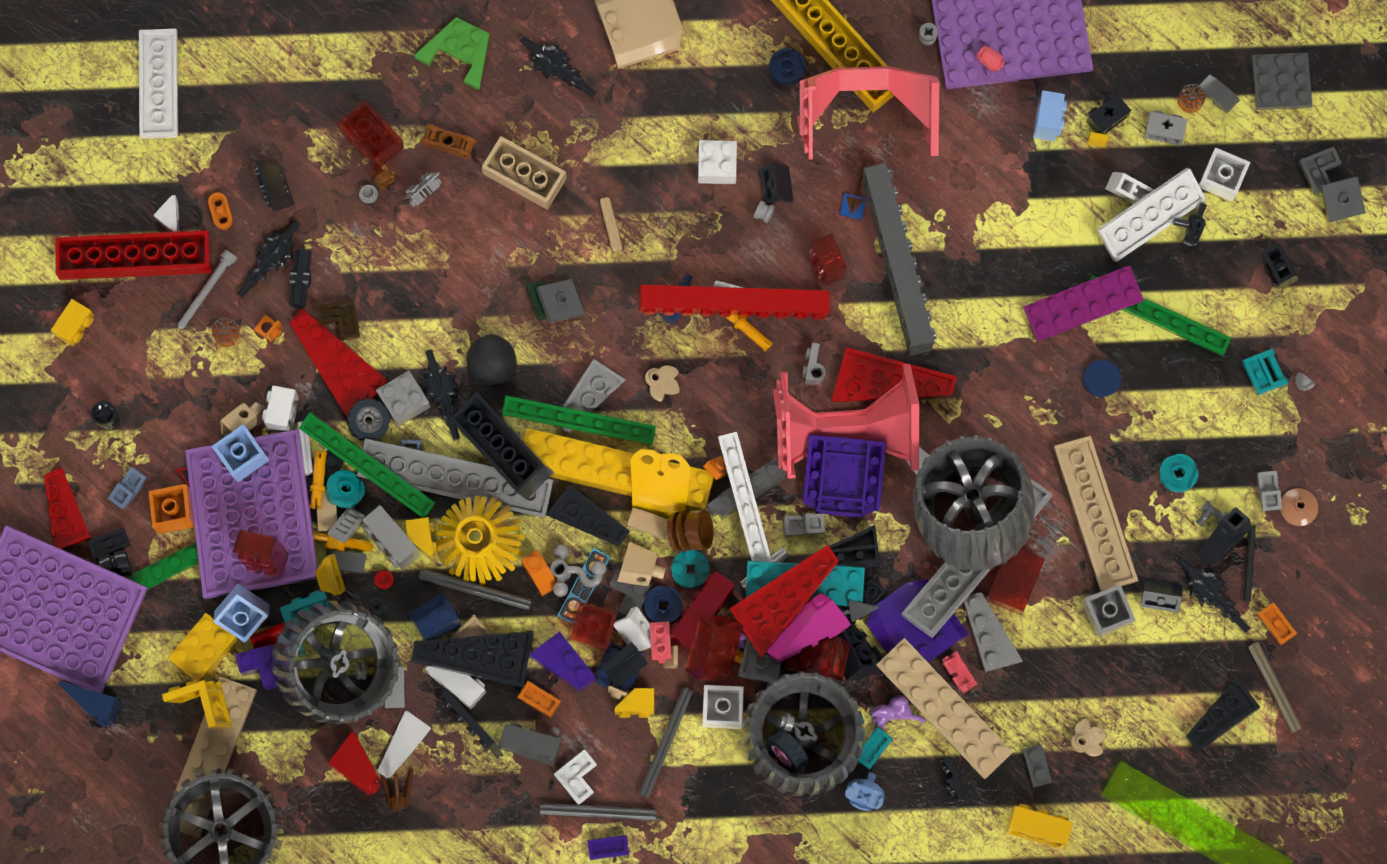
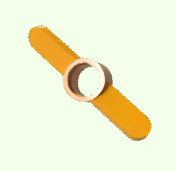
M313 531L314 539L326 541L325 549L330 551H344L345 547L370 552L373 549V544L369 541L350 537L345 543H342L326 533Z

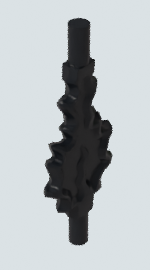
M525 36L521 38L520 42L530 49L532 53L530 61L535 62V72L541 70L546 79L549 78V75H553L557 79L559 75L560 79L564 78L567 80L570 87L574 85L575 88L584 91L591 98L596 95L597 92L589 87L583 78L578 76L580 71L570 68L571 65L566 64L571 58L565 57L567 52L559 50L558 44L547 46L546 43H543L540 46L537 43L534 44Z
M294 220L289 228L282 233L274 232V236H263L265 242L255 249L260 252L256 256V259H259V261L256 262L257 265L254 269L248 271L249 276L237 292L240 298H243L251 287L253 288L257 285L259 279L265 281L266 273L271 271L272 266L278 272L280 265L284 268L286 260L293 258L290 248L294 244L290 240L300 226L297 221Z
M428 350L425 352L429 363L428 371L423 374L426 378L420 387L426 388L427 400L433 398L434 405L439 403L438 408L442 409L441 419L445 420L447 427L450 429L453 441L461 439L458 428L450 420L458 411V408L453 405L454 399L451 397L459 395L455 391V389H459V386L454 382L457 376L446 372V366L440 367L439 363H436L433 350Z
M1184 558L1178 562L1188 573L1189 580L1187 585L1191 586L1190 597L1196 596L1201 607H1203L1205 602L1209 604L1210 608H1212V605H1215V609L1219 608L1222 611L1224 618H1229L1232 623H1236L1244 633L1251 629L1241 618L1239 611L1234 609L1236 603L1229 601L1227 595L1223 594L1229 588L1223 586L1226 581L1217 577V571L1206 572L1204 567L1198 570L1196 567L1193 568Z

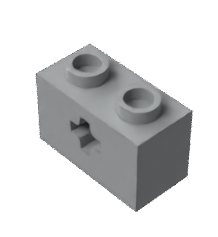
M1150 111L1144 139L1181 146L1187 119L1180 115L1170 116L1165 115L1161 111Z

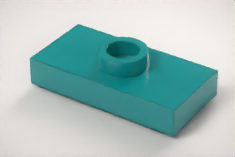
M877 727L865 742L862 755L857 759L858 762L870 770L893 738Z

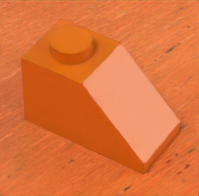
M536 550L521 559L523 567L540 594L544 596L552 591L557 582L539 551Z

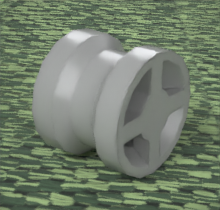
M932 23L923 24L918 35L919 41L923 45L934 44L937 39L938 29Z
M761 200L755 211L754 218H761L768 224L775 206H768Z

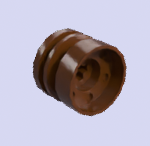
M701 509L690 512L671 513L667 522V536L671 548L675 552H686L692 549L694 551L710 549L714 540V526L709 512Z

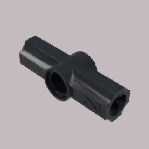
M306 249L295 250L293 270L291 269L290 272L291 290L289 306L294 308H306L307 291L311 284L310 266L312 252Z

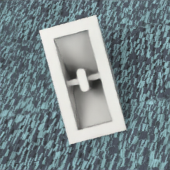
M175 195L171 196L154 214L156 221L169 232H180L178 200Z

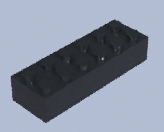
M476 392L450 418L510 486L525 499H528L554 473L497 409L480 393Z

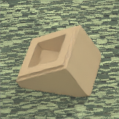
M677 646L671 647L672 659H666V663H663V668L678 667Z

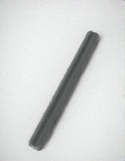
M421 569L419 579L448 588L529 610L531 606V600L426 569Z
M688 688L682 689L639 794L643 797L648 798L692 696V690Z
M541 803L539 809L540 814L638 820H656L657 810L551 803Z

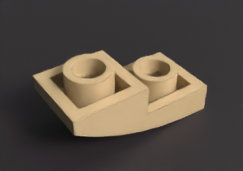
M326 491L323 493L322 509H317L318 531H329L337 522L336 505L329 503Z
M632 508L626 526L640 533L646 532L664 540L667 535L668 520L655 514Z

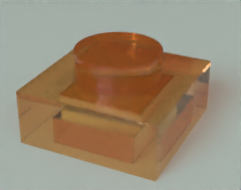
M388 169L378 173L374 181L377 188L381 191L394 182L395 177L392 171Z

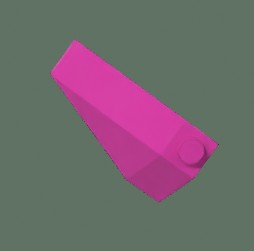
M820 593L805 604L768 649L767 653L778 662H781L800 653L802 648L808 645H818V641L823 638L829 637L831 639L837 636L851 624L834 601Z

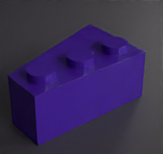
M560 631L529 654V659L541 665L580 693L596 681L594 674Z

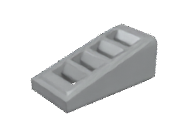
M348 508L329 530L328 535L345 543L361 527L365 516L353 508Z

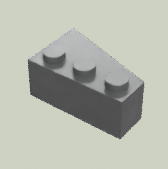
M512 722L510 725L505 724L498 744L501 750L554 767L562 746L561 739L556 736L544 735L535 729L526 730L521 725Z

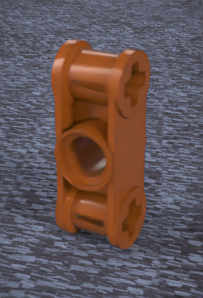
M427 124L425 126L426 132L423 139L420 140V144L428 148L457 155L464 159H471V151L477 143L476 139L447 131L434 125ZM447 139L453 140L451 144H444Z

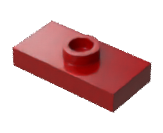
M285 623L252 634L250 641L253 648L256 649L272 644L276 645L277 636L281 634Z

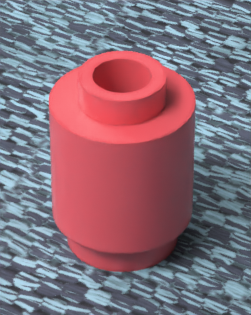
M983 46L976 56L979 62L992 72L1000 71L1005 64L1003 61L1004 56L991 47Z

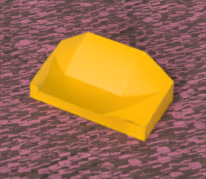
M335 553L327 555L315 571L321 591L332 593L335 596L340 595L346 589Z

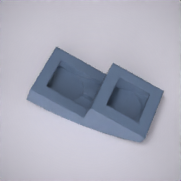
M131 467L121 483L116 485L108 499L124 510L149 477L135 467Z

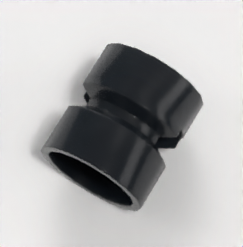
M99 401L93 405L91 417L101 430L111 431L118 426L120 416L110 402Z
M125 549L114 552L112 556L106 554L98 557L99 565L121 576L132 573L131 564Z

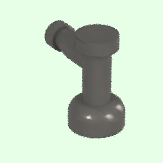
M1207 500L1201 508L1204 512L1196 523L1202 527L1204 522L1212 515L1217 519V524L1219 525L1221 520L1229 513H1221L1210 505L1211 502Z

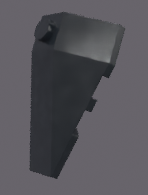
M837 605L841 611H847L845 606ZM851 614L844 615L851 625L833 637L838 664L846 681L861 680L880 672L881 670L876 666L883 659L876 646L872 647L866 640V633L864 631L861 632L856 627V621L852 622Z

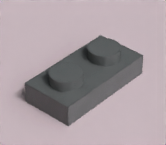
M1042 744L1023 749L1022 752L1032 788L1052 783Z

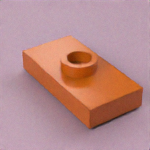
M527 681L518 695V699L549 718L553 716L561 703L559 699Z

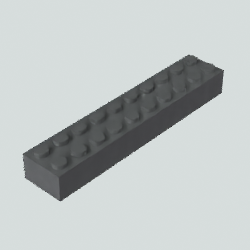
M884 163L864 168L862 183L908 354L912 356L931 351L935 344L936 333L935 329H931L930 326L932 321L930 311H926L925 308L927 303L925 293H921L920 286H922L921 277L916 275L915 268H917L915 257L911 256V241L906 238V223L901 220L903 212L901 204H897L896 197H898L896 186H892L891 180H893L892 171Z

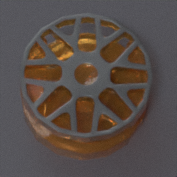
M1197 84L1184 86L1178 96L1179 107L1187 113L1198 112L1206 99L1204 89Z
M220 318L212 326V336L216 343L222 347L233 346L240 337L237 324L230 318Z

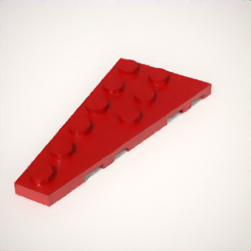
M303 309L290 321L292 329L346 417L354 404L360 400L374 399L377 396L376 390L388 383V380L325 327L319 325V322Z
M846 347L832 402L879 399L902 380L903 364L908 363ZM911 365L918 398L952 396L957 376Z
M829 545L730 608L761 658H763L768 649L839 562Z

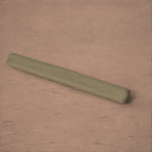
M1258 642L1251 644L1249 650L1291 732L1300 730L1301 725Z

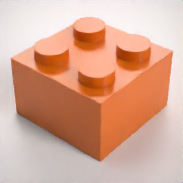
M187 484L149 491L152 528L158 534L195 527L191 493Z

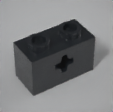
M1116 94L1114 97H1107L1102 102L1103 105L1101 107H1094L1088 113L1089 116L1086 122L1095 133L1107 134L1127 119L1132 110Z
M1280 243L1262 251L1282 289L1299 281Z

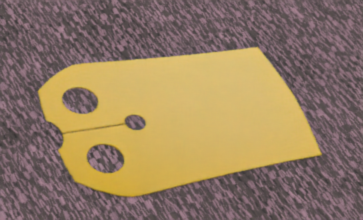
M648 449L637 451L630 461L632 508L640 509L668 519L673 512L686 511L691 468L687 461L681 455L673 453L659 454L655 450ZM644 455H648L653 458L654 462L652 464H645L641 458ZM677 460L680 463V467L671 468L668 465V461ZM660 464L661 471L664 472V475L662 476L657 474V471H660Z

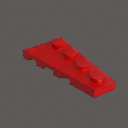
M59 468L45 474L44 479L53 546L65 550L91 539L64 469Z

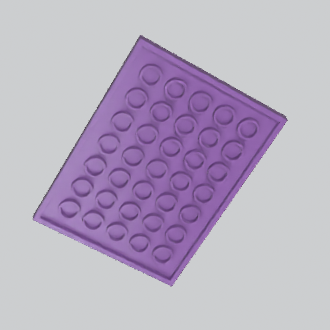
M931 0L934 22L938 29L937 40L946 90L1093 71L1081 0ZM983 46L991 47L1004 56L1003 61L1005 64L1000 71L992 72L976 58Z
M299 429L254 437L269 461L239 482L228 471L212 448L213 445L185 450L204 599L228 595L237 584H240L249 591L317 579L315 571L318 569Z
M5 526L0 538V651L79 687L103 694L148 587L15 528Z

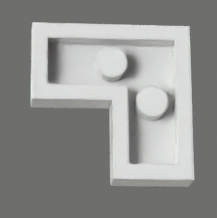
M584 749L554 773V776L578 805L594 793L582 777L595 768L597 764Z

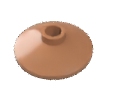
M1296 488L1289 490L1282 497L1280 513L1289 524L1305 526L1316 518L1318 503L1314 495L1309 491ZM1297 503H1302L1303 509H1299Z

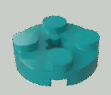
M1175 454L1166 458L1161 464L1159 480L1166 489L1175 493H1185L1196 483L1198 469L1193 459L1189 456ZM1178 469H1181V473L1184 476H1180L1179 478H1177L1175 476L1176 474L1174 473V470L1177 471Z
M339 470L330 476L326 482L325 491L328 501L332 505L351 508L356 507L363 498L365 487L362 480L359 481L353 472ZM346 486V489L349 491L344 492L341 488Z
M693 549L680 552L674 558L671 566L673 580L680 587L686 589L702 586L710 571L707 558L702 553ZM687 565L695 566L694 574L691 572L689 574L686 573Z

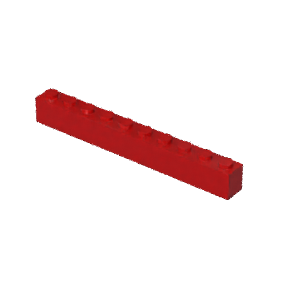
M641 285L638 290L639 312H644L645 315L663 313V315L670 316L674 315V313H682L683 316L700 314L703 317H709L712 314H719L720 317L738 315L740 318L756 315L757 318L776 316L777 319H785L787 316L795 319L813 317L814 320H822L830 313L829 290Z

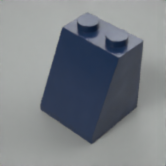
M442 594L408 613L423 640H440L461 627L457 615Z

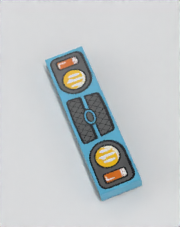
M593 548L583 566L588 579L592 580L595 577L591 570L592 564L595 561H602L607 566L611 557ZM578 576L557 617L575 626L595 587L584 586Z

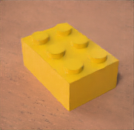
M205 613L170 654L168 659L191 679L199 682L209 677L236 645L238 639L214 623L213 618Z
M1019 804V806H1015L1011 810L1006 834L1060 849L1068 845L1073 822L1069 821L1068 817L1057 815V817L1050 816V812L1040 809L1038 812L1032 811L1030 806Z

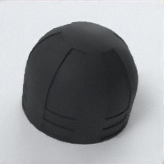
M494 334L482 336L474 341L467 353V367L471 377L477 383L486 387H497L508 382L514 375L517 367L516 354L511 343Z

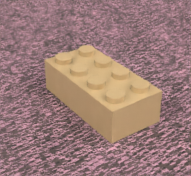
M500 136L482 165L483 175L547 210L567 179L566 171Z

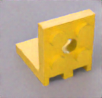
M197 680L187 682L185 687H172L168 689V693L162 694L164 702L183 703L201 697L208 728L227 729L233 727L221 681L214 683V681L206 682V680L197 682Z

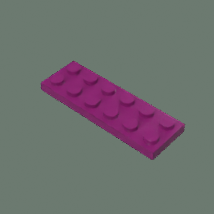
M1129 265L1023 306L1035 339L1039 342L1141 303L1144 299Z

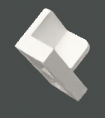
M637 606L631 608L626 618L614 622L613 626L627 645L632 642L639 652L651 648L650 624Z

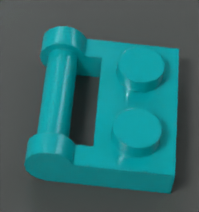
M1273 349L1242 361L1257 396L1289 384L1276 361ZM1263 359H1268L1277 379L1276 382H1273Z

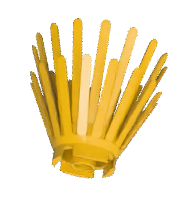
M477 495L474 498L473 511L470 497L466 498L465 502L464 499L459 501L461 511L456 504L451 506L454 513L450 509L446 511L450 518L443 516L441 521L449 525L439 523L438 529L441 530L437 531L436 536L450 537L436 540V546H438V552L450 548L439 557L441 562L444 561L445 566H448L456 557L449 570L451 575L455 573L456 576L460 577L465 564L463 580L469 582L470 576L471 581H476L477 568L480 585H485V578L486 580L492 579L489 569L497 581L502 579L498 570L501 574L506 572L502 564L510 571L515 569V566L507 559L515 562L516 557L510 553L522 557L523 551L508 545L520 547L521 542L517 540H525V535L506 533L520 531V526L516 524L521 523L520 518L502 522L514 516L513 512L509 511L512 509L509 505L495 513L502 503L497 501V498L492 497L484 509L487 497ZM475 531L480 532V539L473 542L471 534Z

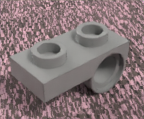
M812 343V347L807 348L806 359L809 360L808 367L804 366L802 375L803 378H806L805 384L818 385L824 380L825 368L821 364L816 363L820 344ZM817 370L821 373V376L815 378L811 372Z

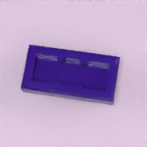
M627 835L587 840L590 860L629 855Z

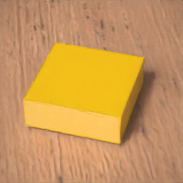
M1090 132L1087 145L1106 147L1109 135Z

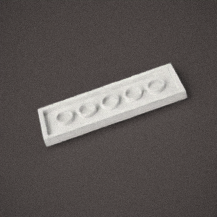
M177 29L139 30V126L141 139L178 138Z
M1186 168L1098 228L1097 232L1112 260L1117 262L1171 225L1174 218L1180 219L1200 203L1206 201V198L1192 171Z

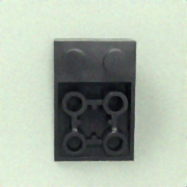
M258 159L255 160L257 167H254V171L267 206H272L273 212L295 205L282 166Z

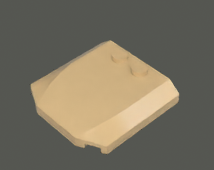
M594 0L618 69L680 50L683 27L673 0Z

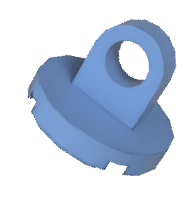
M869 772L866 780L855 779L847 785L845 796L846 798L848 797L854 807L865 811H872V809L876 808L877 810L883 805L885 794L874 783L876 774Z

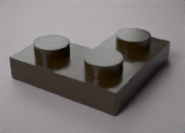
M354 300L316 305L319 325L338 323L341 341L360 338Z

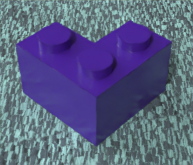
M274 644L235 654L240 674L246 676L260 672L265 690L277 688L275 683L276 676L272 671Z

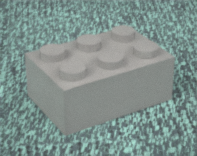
M381 505L362 520L364 523L362 528L365 530L366 535L371 540L375 538L378 549L383 554L387 552L390 563L396 569L399 567L403 571L420 557L417 547Z

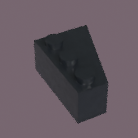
M875 525L829 546L839 560L838 566L872 568L879 567L880 565Z

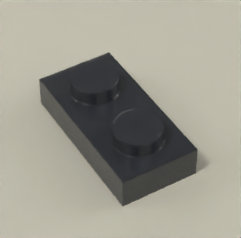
M124 527L87 541L95 561L98 560L99 556L111 555L116 551L132 546Z

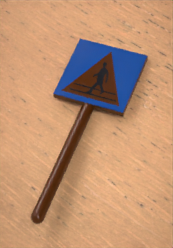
M866 157L862 158L854 195L844 193L840 210L841 216L862 220L866 198L858 197V191Z

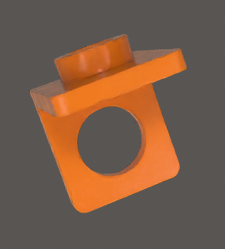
M267 315L254 328L257 333L270 342L274 338L277 339L283 329L279 320L275 322ZM264 323L272 324L271 329L267 333L262 331Z

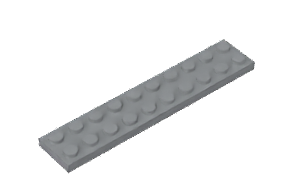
M365 438L363 445L365 452L418 490L464 500L470 497L471 502H474V498L477 495L487 497L485 505L494 497L502 503L499 508L509 505L512 511L543 518L546 517L553 479H547L528 499H525L510 486L493 466ZM358 472V477L367 478L363 474Z
M1031 479L1035 496V518L1052 498V493ZM1001 496L988 511L994 525L999 521H1003L1009 512H1012L1014 509L1013 501L1008 497ZM978 523L973 530H984V523ZM945 562L901 613L902 617L933 638L990 571L989 568L980 569L977 572L970 569L960 570L959 567L950 566Z

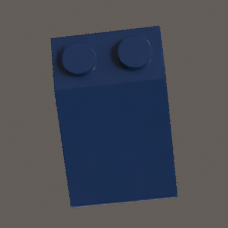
M59 681L58 685L94 718V722L104 727H108L109 724L115 726L122 705L117 698Z

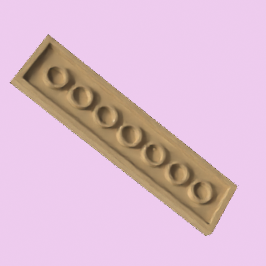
M1091 436L1054 446L1055 455L1100 592L1117 585L1125 586L1137 582L1138 578Z
M905 638L876 664L983 779H986L1013 753Z
M219 676L218 682L221 681L233 727L227 729L208 728L206 716L204 715L176 790L178 792L183 788L182 782L186 779H189L191 782L196 780L195 774L204 771L205 775H211V769H221L222 774L226 773L257 692L256 689ZM211 791L201 794L192 801L185 812L208 820L213 807ZM181 819L179 831L201 838L204 828Z

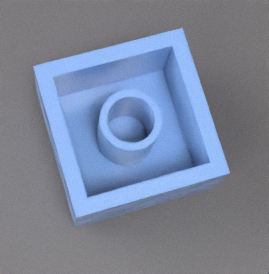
M1042 91L1037 107L1033 138L1055 142L1056 137L1061 135V130H1063L1064 126L1063 116L1067 107V101H1064L1065 94Z
M244 424L212 446L237 482L269 461Z
M237 584L214 611L213 622L245 643L268 617L270 604L240 584Z

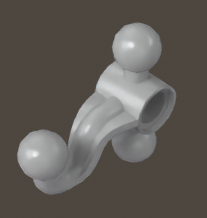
M559 544L554 548L553 552L557 560L551 564L550 570L557 578V583L553 587L555 595L562 597L568 593V585L565 581L574 573L578 574L580 581L586 587L592 588L600 584L603 574L606 572L604 562L595 561L592 564L591 570L595 577L589 580L583 568L568 566L565 562V558L569 553L566 545ZM560 567H565L563 573L557 574V570Z

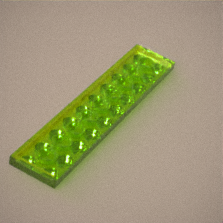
M1122 761L1117 765L1101 796L1218 864L1293 863L1292 859Z

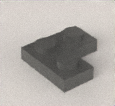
M1334 147L1303 158L1298 162L1314 195L1321 193V185L1331 183L1325 171L1341 165L1340 158Z
M617 569L609 584V588L626 595L618 613L627 616L631 608L636 606L641 611L652 584L642 586L618 582L621 570Z

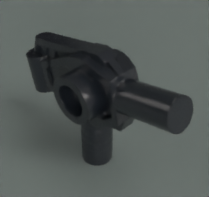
M1200 203L1196 214L1190 215L1188 220L1174 218L1173 225L1186 227L1185 237L1182 240L1183 245L1191 248V246L1198 244L1206 225L1204 218H1202L1207 207L1206 204Z

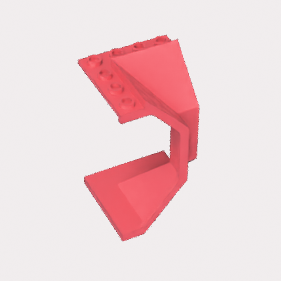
M889 66L836 68L800 80V115L797 116L799 133L802 135L804 153H808L809 160L813 159V125L839 91L889 89L924 124V135L930 155L939 156L938 77Z
M903 364L902 380L866 409L820 413L812 411L788 393V373L780 372V380H776L777 389L772 390L777 416L778 469L783 468V471H787L788 478H795L794 464L807 456L809 435L886 442L885 453L909 461L912 471L919 470V401L910 364Z

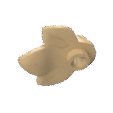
M672 366L648 370L645 374V381L650 386V395L655 400L661 402L664 394H678L680 391L679 385L674 378L678 375L679 371ZM653 374L657 375V381L652 379Z
M1088 719L1079 721L1074 728L1075 735L1071 738L1072 749L1079 753L1085 752L1089 756H1099L1103 753L1099 743L1105 738V730L1100 727H1091ZM1078 740H1081L1083 745L1079 744Z

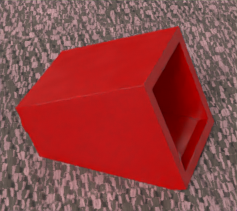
M351 732L328 764L334 771L370 796L371 793L375 794L381 786L379 784L381 780L354 732Z

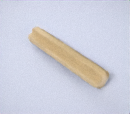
M610 198L600 199V205L613 252L622 250V245Z

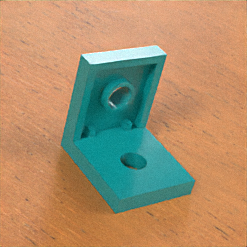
M315 591L309 594L310 597L304 599L299 597L291 600V604L280 607L285 623L293 619L298 611L307 610L310 605L315 603L323 605L324 602L329 601L325 592ZM301 643L297 655L299 658L307 655L303 643Z

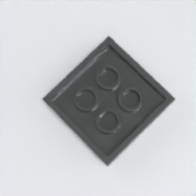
M1308 53L1251 56L1256 110L1312 108Z

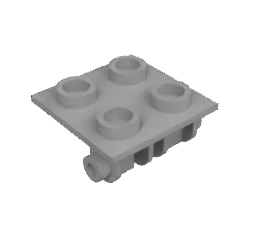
M425 173L419 179L421 181L419 184H413L405 191L407 194L404 198H410L409 203L413 207L415 205L418 206L427 198L422 189L431 195V191L434 192L440 187L439 184L442 182L437 177L440 173Z

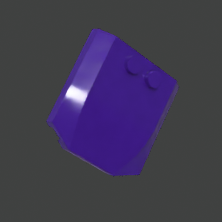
M809 435L803 503L821 514L862 517L868 513L880 510L886 442Z
M929 579L904 584L876 604L879 608L872 611L866 626L887 654L905 638L929 663L969 634L954 613L933 638L902 617L901 613L929 582Z

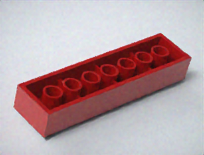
M208 230L55 237L56 275L59 280L212 273L211 235Z

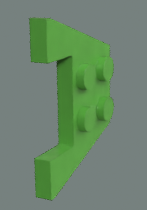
M456 17L419 50L414 57L416 60L430 66L440 50L467 63L472 67L464 79V84L480 90L490 35Z

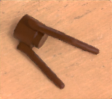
M413 769L409 771L405 797L404 793H399L397 773L394 774L395 793L392 794V797L386 777L380 774L391 810L406 809V804H410L409 795Z

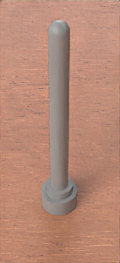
M224 250L221 254V263L179 321V329L185 328L226 267L235 263L237 257L232 253Z

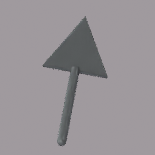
M849 600L850 610L841 612L844 615L851 614V620L854 622L878 609L879 606Z

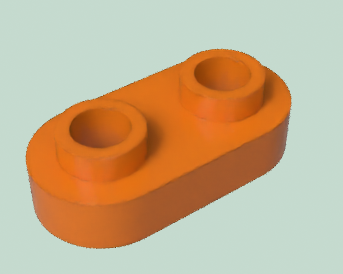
M213 193L208 199L213 222L218 229L227 230L233 224L227 198L222 193ZM220 201L222 202V204L220 206H216V202ZM227 219L226 223H220V221Z

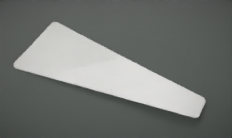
M405 711L378 772L386 778H390L431 728L410 712Z

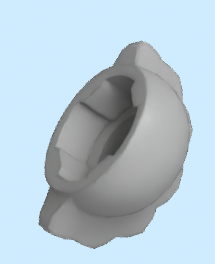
M1298 372L1295 377V384L1298 389L1306 391L1315 386V383L1306 375Z

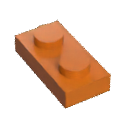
M722 456L709 460L703 466L716 480L728 475L724 457Z
M1274 602L1257 614L1280 646L1297 634Z

